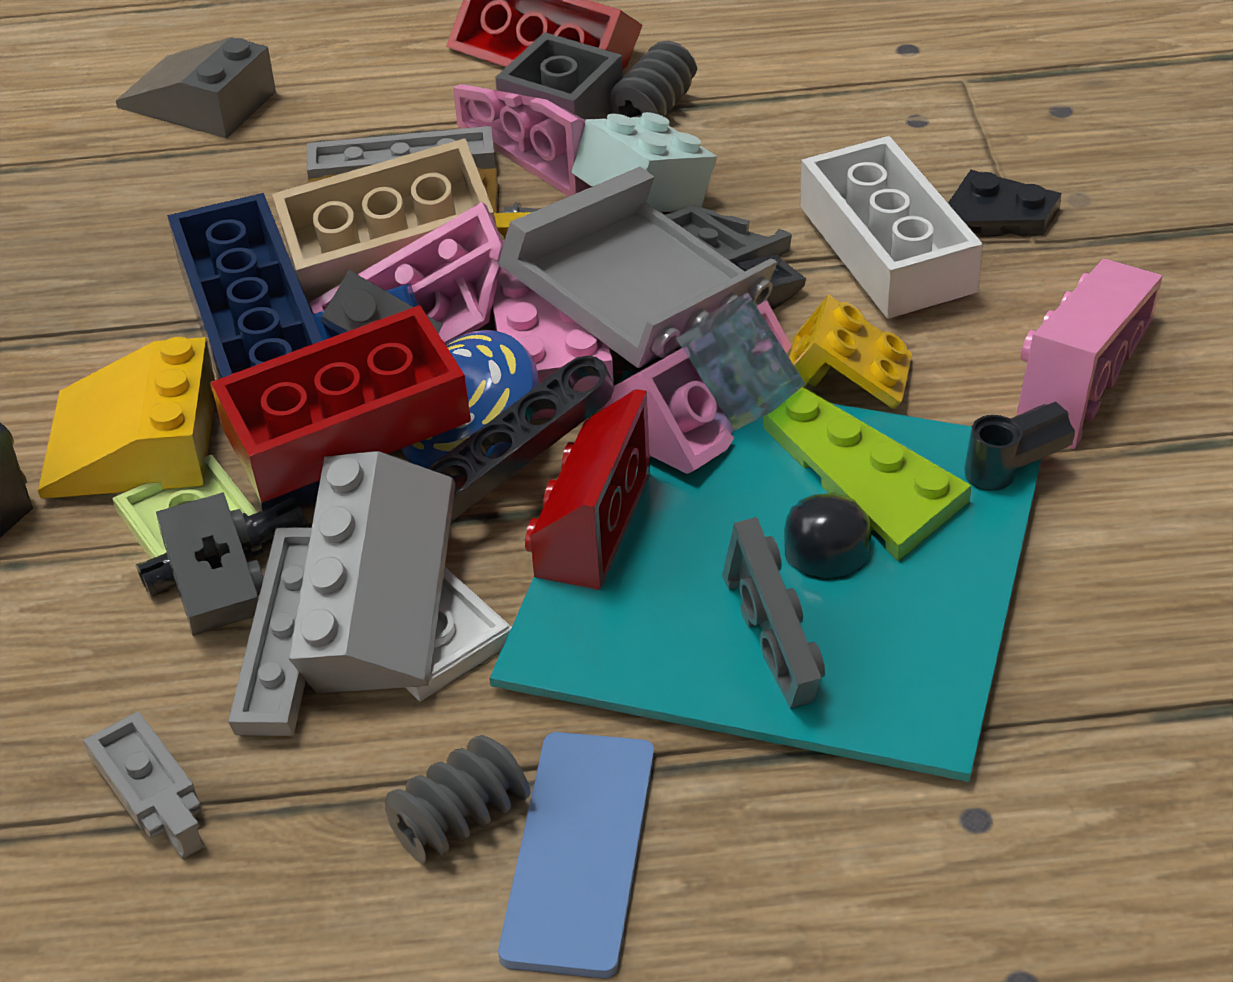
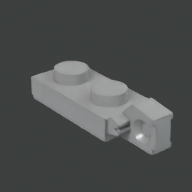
M139 711L83 740L88 756L141 831L145 829L150 838L164 832L170 844L182 859L205 847V843L198 831L199 824L193 816L202 811L194 785Z

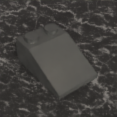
M229 37L167 55L116 99L117 108L227 138L276 93L268 46L249 42L243 38Z

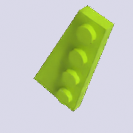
M800 385L763 412V428L803 468L811 467L821 477V486L828 493L833 492L854 499L869 516L871 531L875 530L886 541L885 549L897 561L901 560L970 502V484Z

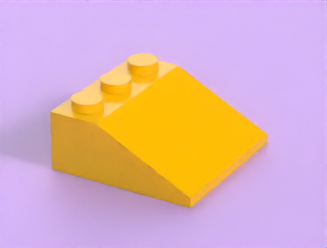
M173 337L167 340L153 341L60 390L38 487L40 499L121 493L146 483L161 482L162 489L204 486L206 473L204 459L208 456L215 403L210 383L215 381L206 337L188 339L185 337Z

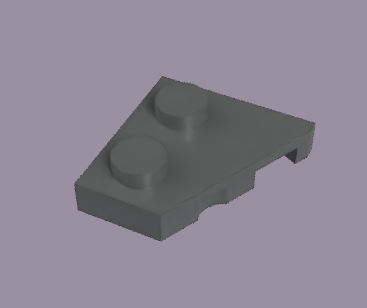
M694 205L665 215L736 266L738 262L774 254L779 256L790 251L792 234L785 230L778 229L774 235L769 237L749 232L750 221L734 216H723L715 211Z

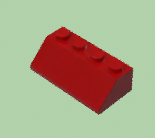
M463 0L446 47L506 68L545 32L622 55L623 71L628 66L643 25L620 9L591 0Z

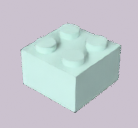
M645 112L642 113L641 117L629 118L619 114H609L607 119H586L571 173L593 187L641 167L655 177L646 203L659 212L678 211L691 205L702 207L717 156L700 146L701 140L691 134L678 132L668 126L669 120L661 115Z

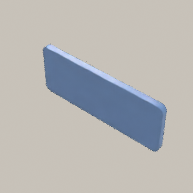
M553 732L544 738L498 948L499 961L504 967L595 978H610L617 973L654 762V747L651 742L642 739Z

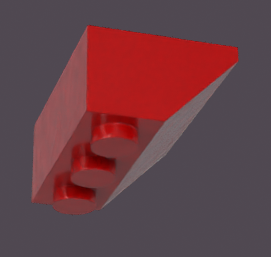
M635 389L584 421L575 442H568L562 456L561 472L557 480L551 479L548 482L544 494V508L539 518H532L530 520L525 535V550L532 552L534 577L597 590L601 589L650 475L646 390Z

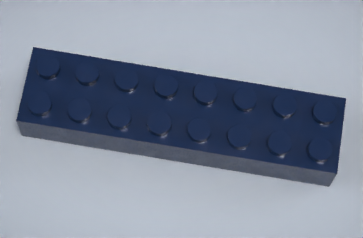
M264 193L167 215L177 261L202 336L207 339L210 358L217 380L323 341ZM320 480L262 503L256 494L261 511L285 501L291 496L297 501L295 507L315 503L317 501Z

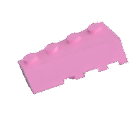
M1105 258L1090 273H1083L1073 292L1067 291L1061 300L1060 306L1055 311L1049 310L1042 325L1036 331L1030 330L1025 338L1021 351V360L1027 362L1017 415L1043 404L1048 405L1056 401L1068 411L1070 423L1075 430L1073 444L1068 448L1075 449L1082 438L1084 419L1092 422L1100 409L1101 401L1098 400L1105 387L1112 389L1119 377L1124 360L1130 359L1150 326L1163 275Z

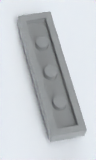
M491 126L307 143L308 180L309 178L331 174L339 175L464 138L467 141L477 168H495Z
M276 528L228 720L234 735H294L306 680L290 662L289 654L312 528Z

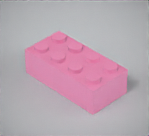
M501 267L491 310L493 330L514 337L529 351L536 364L538 385L568 362L582 356H595L601 359L606 365L613 382V365L609 346ZM597 376L584 377L574 385L573 390L578 392L588 391L598 384L600 378ZM540 410L531 417V420L554 417L556 410Z

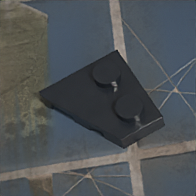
M970 170L948 204L968 227H981V237L1002 236L1005 234L1040 236L1045 234L1058 213L1062 193L1044 189L1037 184H1025L998 177L991 172Z

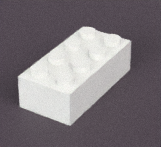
M890 136L801 160V209L887 319L978 292L983 243Z

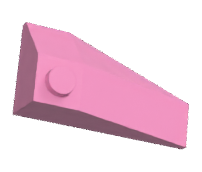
M463 84L453 87L457 126L462 129L491 126L493 148L568 197L592 187L571 173L586 120L546 99Z
M766 300L615 385L611 399L604 406L605 408L635 389L646 390L649 454L688 474L727 450L734 439L731 435L741 420L748 417L754 407L751 404L760 388L770 382L792 345Z

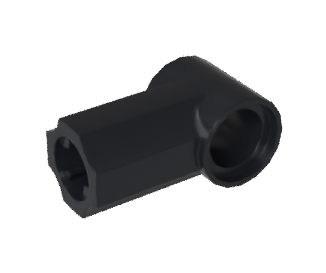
M1055 401L1048 405L1043 404L1012 418L1002 415H986L978 418L971 427L964 467L966 478L975 486L986 490L1003 489L1012 483L1016 469L1071 446L1074 441L1075 430L1070 423L1068 411Z

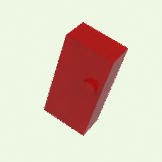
M420 305L210 382L222 428L261 503L319 481L321 479L324 457L375 451L389 454L471 422L465 375Z

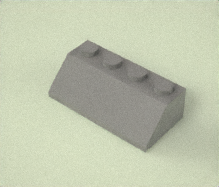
M379 451L324 457L289 654L290 662L316 694L429 686L456 486L452 477Z

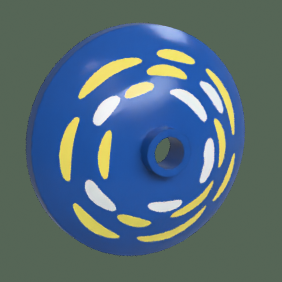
M482 330L462 335L445 343L465 375L471 422L402 448V452L412 464L427 469L538 385V372L534 359L529 351L514 337L499 331ZM496 443L489 448L485 457L491 459L499 458L512 446V443ZM465 475L453 476L452 478L462 477Z

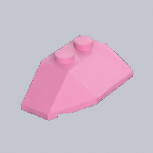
M481 202L358 275L385 291L411 283L417 304L422 307L427 316L443 324L438 334L443 342L447 343L489 323L501 270L498 262L504 243L487 205ZM340 285L309 302L314 314L326 310Z

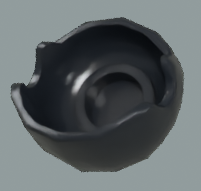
M833 492L815 494L799 500L797 505L791 507L784 529L785 558L788 563L805 574L830 578L849 575L863 567L868 561L871 523L869 516L854 499Z

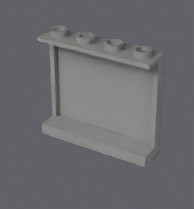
M641 167L511 221L498 262L499 266L637 368L658 357H667L675 348L690 340L695 341L707 331L722 323L729 322L737 315L766 301L772 291L773 284L770 280L777 261L770 258L747 271H743L646 202L655 177Z

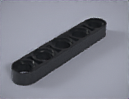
M582 356L568 362L427 468L449 477L457 475L467 476L466 483L454 493L451 522L593 415L611 399L614 386L607 367L601 359L595 356ZM597 376L600 378L598 384L588 391L578 392L573 390L574 385L584 377ZM540 410H556L554 417L545 424L532 425L529 423L531 417ZM496 443H512L510 450L500 458L491 459L485 457L489 448Z

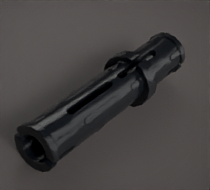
M293 496L250 516L242 513L250 538L249 542L241 544L244 555L249 554L253 558L262 554V548L273 543L276 528H307L304 514L300 506L295 507L297 501ZM167 553L135 564L144 587H147L146 592L150 598L176 585ZM216 555L206 558L212 570L222 565L217 560Z

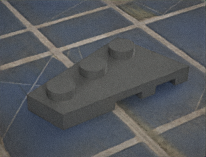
M754 517L734 523L722 577L729 590L740 587L743 603L741 605V614L748 628L757 625L761 626L763 631L760 634L763 657L788 706L792 709L814 701L821 679L825 676V666L819 647L815 642H807L800 625L803 622V611L799 597L793 588H785L779 573L782 568V561L777 543L772 536H764L758 518Z

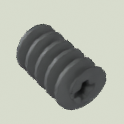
M669 40L660 41L651 46L648 52L640 58L639 62L634 64L631 70L623 76L621 81L614 85L610 93L612 113L632 118L641 117L642 113L650 112L664 117L665 114L672 110L674 104L680 101L682 95L689 91L692 85V78L695 77L698 69L693 56L679 43Z
M479 735L470 739L467 750L460 748L450 752L447 763L441 761L430 765L426 772V777L418 775L410 778L406 784V791L402 789L390 791L385 798V811L389 824L401 844L415 860L424 865L426 853L423 846L428 844L439 855H445L449 852V845L444 832L449 830L459 841H465L470 836L465 818L469 816L479 827L485 828L490 824L491 820L486 807L487 803L499 813L505 814L511 808L510 800L506 793L508 789L520 800L528 799L531 790L522 769L511 752L492 738Z

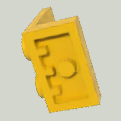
M828 294L792 337V347L787 353L777 387L787 394L799 385L805 387L808 383L814 387L821 381L829 367L832 366L886 405L895 409L903 399L912 353L898 336L891 332H882L865 320L864 315L854 305L848 302H839Z

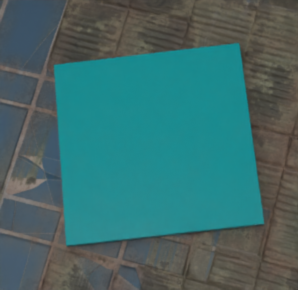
M625 370L619 383L638 372ZM758 392L751 403L754 407L750 414L738 423L731 434L734 439L727 450L696 470L686 474L650 456L649 478L600 590L537 577L533 578L489 678L490 686L970 782L1042 458L1016 469L1012 483L1006 488L986 490L969 482L964 472L972 426L833 404L970 484V502L899 561L885 549L886 541L873 530L871 531L869 558L860 569L846 576L830 578L805 574L788 563L785 558L784 529L786 518L791 507L797 505L799 500L811 495L828 492L821 486V477L811 467L803 468L763 428V412L784 396ZM754 517L758 518L764 536H772L777 543L782 561V568L779 573L785 588H793L799 597L803 611V622L800 625L807 642H815L819 647L825 666V676L821 679L814 701L792 709L788 706L763 657L760 634L763 631L761 626L757 625L748 628L741 614V605L743 603L740 587L729 590L722 577L734 523Z

